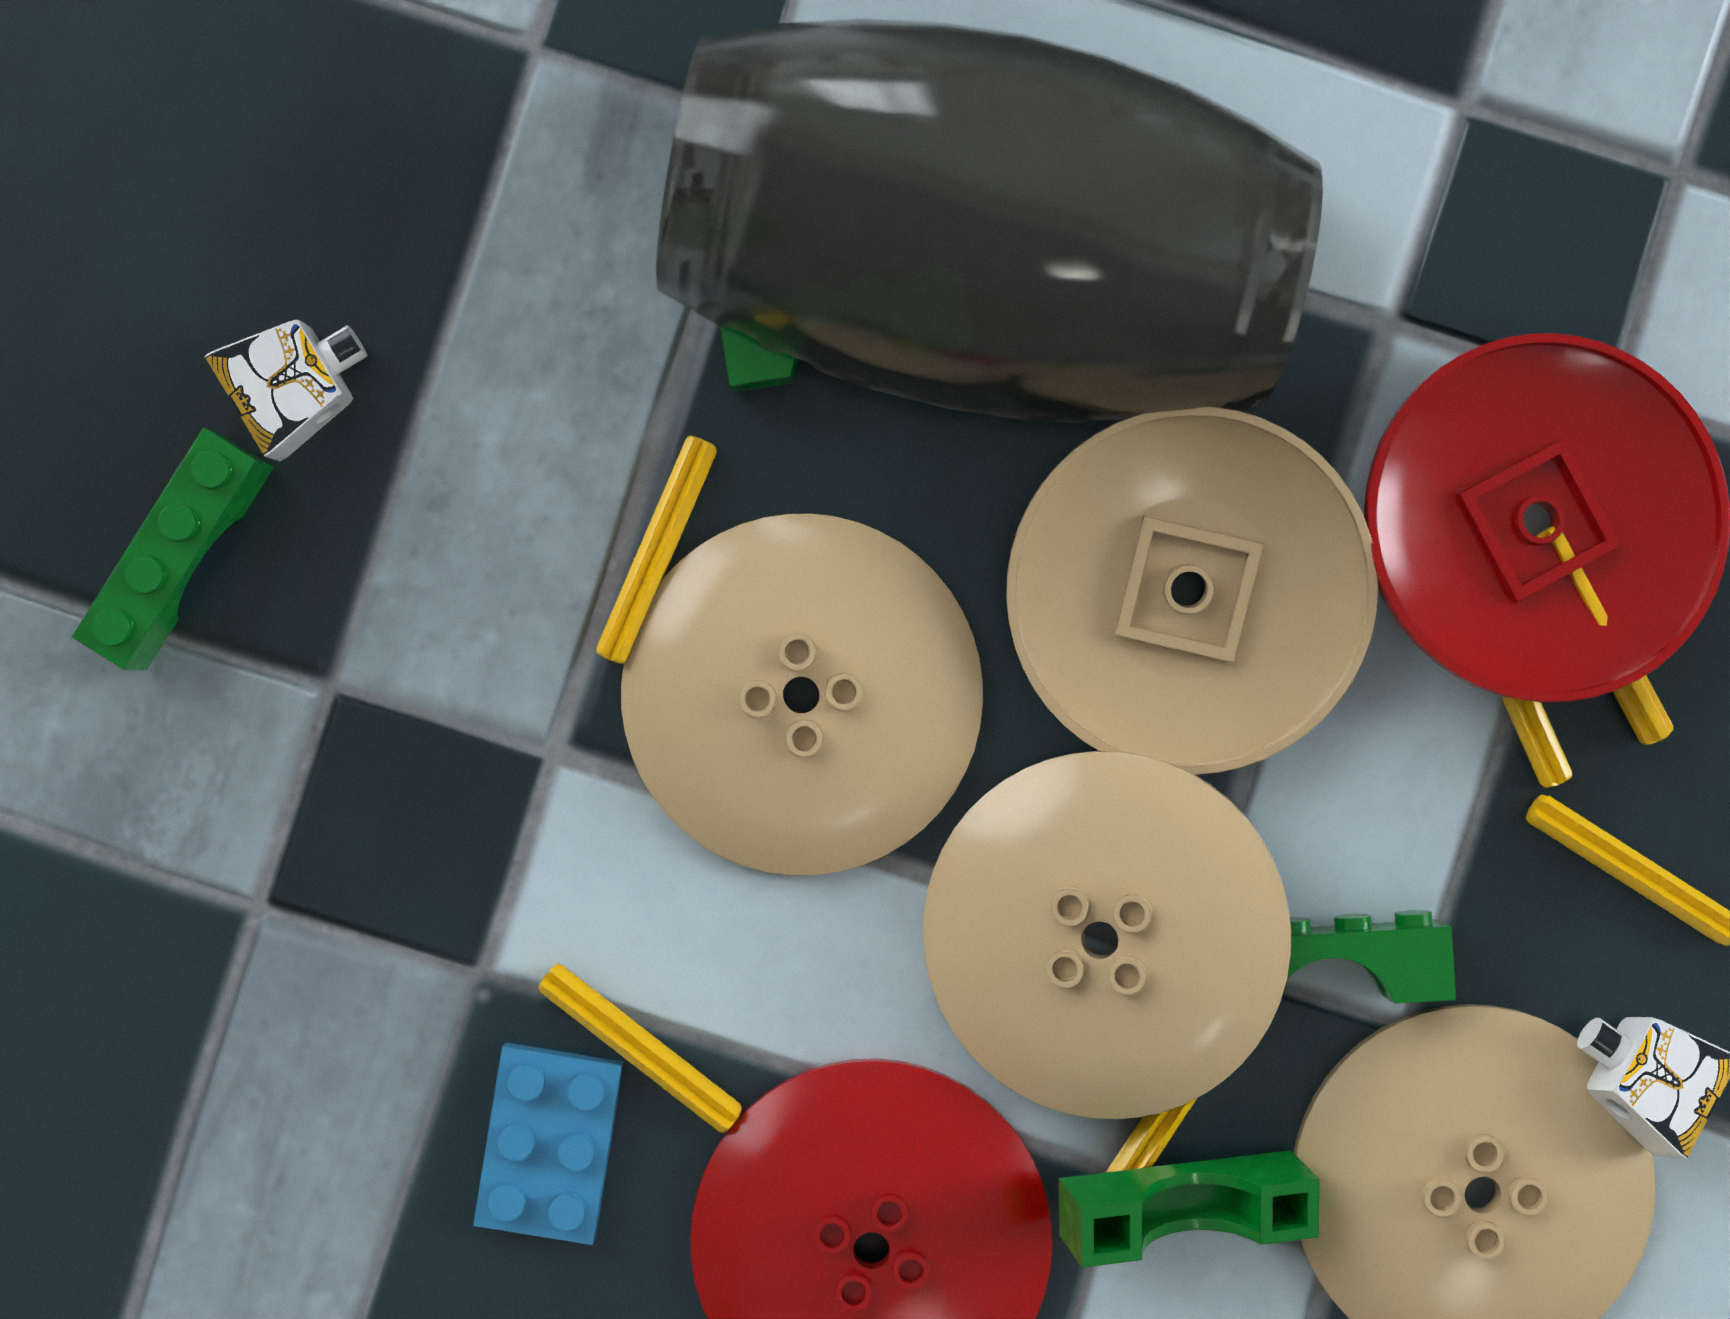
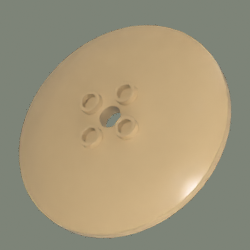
M1179 406L1140 413L1108 426L1074 448L1055 466L1029 502L1013 541L1007 570L1006 601L1013 643L1023 670L1046 707L1066 728L1098 751H1121L1145 755L1169 762L1194 775L1219 773L1245 767L1286 749L1308 734L1330 713L1353 682L1365 658L1373 634L1377 613L1378 577L1372 558V538L1358 503L1340 475L1323 456L1305 441L1286 429L1257 416L1212 406ZM1184 572L1198 573L1203 578L1205 584L1203 596L1192 605L1176 603L1171 594V586L1174 579Z
M784 514L746 522L717 534L681 559L657 587L627 660L624 662L621 682V710L631 756L640 777L666 815L682 831L703 847L727 860L768 873L792 876L822 875L865 865L889 854L922 831L940 813L955 793L966 773L975 750L983 708V679L980 658L973 633L964 612L938 574L917 554L883 532L859 522L819 514ZM796 677L811 679L819 689V701L816 707L806 713H798L791 710L784 700L786 685Z
M1089 751L1051 758L1027 767L1003 780L968 810L949 836L933 869L925 901L923 943L926 966L939 1007L961 1044L987 1072L1014 1092L1044 1107L1087 1118L1126 1119L1162 1113L1182 1106L1216 1087L1243 1064L1266 1033L1280 1004L1288 977L1291 957V922L1283 881L1271 853L1248 818L1226 796L1191 772L1166 761L1121 751ZM1105 922L1115 929L1118 935V947L1113 953L1098 955L1087 947L1084 934L1089 924Z
M1477 1004L1441 1006L1405 1016L1378 1029L1352 1048L1329 1072L1314 1094L1304 1114L1293 1152L1320 1179L1319 1237L1302 1239L1300 1243L1315 1276L1330 1298L1349 1319H1599L1616 1301L1633 1276L1649 1237L1655 1205L1654 1161L1652 1154L1588 1093L1587 1084L1598 1061L1577 1047V1038L1541 1018L1514 1009ZM1478 1177L1491 1178L1495 1186L1492 1200L1483 1207L1474 1208L1468 1206L1465 1200L1467 1185Z

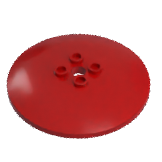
M1540 333L1506 337L1465 352L1438 368L1415 388L1390 420L1377 446L1366 484L1364 518L1373 544L1371 543V550L1378 577V588L1399 626L1424 654L1451 675L1484 691L1516 700L1566 702L1592 698L1616 691L1658 668L1685 643L1705 616L1716 595L1729 549L1730 501L1726 478L1718 452L1696 411L1666 378L1643 361L1616 347L1580 336ZM1531 504L1540 505L1548 512L1551 521L1550 527H1555L1552 534L1539 538L1527 531L1524 525V513ZM1562 532L1575 554L1573 558L1565 562L1561 561L1552 544V541L1557 539ZM1582 567L1608 616L1607 626L1598 624L1579 594L1569 575L1570 573Z
M877 1058L852 1059L809 1069L783 1081L751 1104L726 1132L711 1156L698 1188L690 1234L691 1263L696 1289L707 1319H1036L1045 1296L1050 1275L1052 1223L1043 1183L1031 1154L1014 1128L985 1098L965 1084L925 1066L898 1060ZM869 1232L882 1235L889 1244L887 1255L882 1260L874 1263L861 1260L854 1251L856 1240L861 1235Z

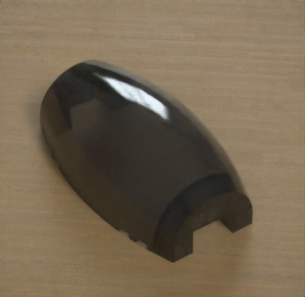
M858 18L785 22L702 35L698 40L689 67L671 148L657 245V290L680 304L693 309L697 314L723 329L728 326L760 341L759 346L778 355L782 351L797 359L814 364L815 370L871 390L948 409L1021 420L1086 423L1088 419L1123 420L1143 413L1191 410L1202 407H1218L1240 412L1259 410L1274 391L1287 362L1299 326L1318 242L1323 198L1322 169L1316 159L1251 118L1178 82L1099 53L1025 34L947 22Z

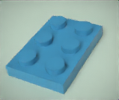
M507 1042L502 1046L473 1226L588 1245L594 1244L624 1061Z

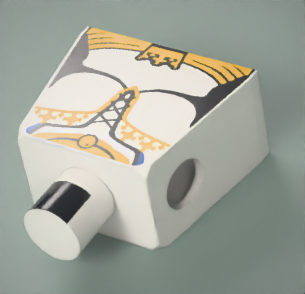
M300 320L286 322L205 355L206 360L263 455L279 462L290 456L353 400L352 394L339 373L367 357L362 343L350 326L346 325L319 341L312 328Z
M1626 1017L1620 1022L1617 1029L1601 1018L1592 1019L1583 1028L1577 1040V1047L1598 1061L1587 1084L1588 1093L1654 1156L1687 1159L1730 1079V1052L1653 1017Z

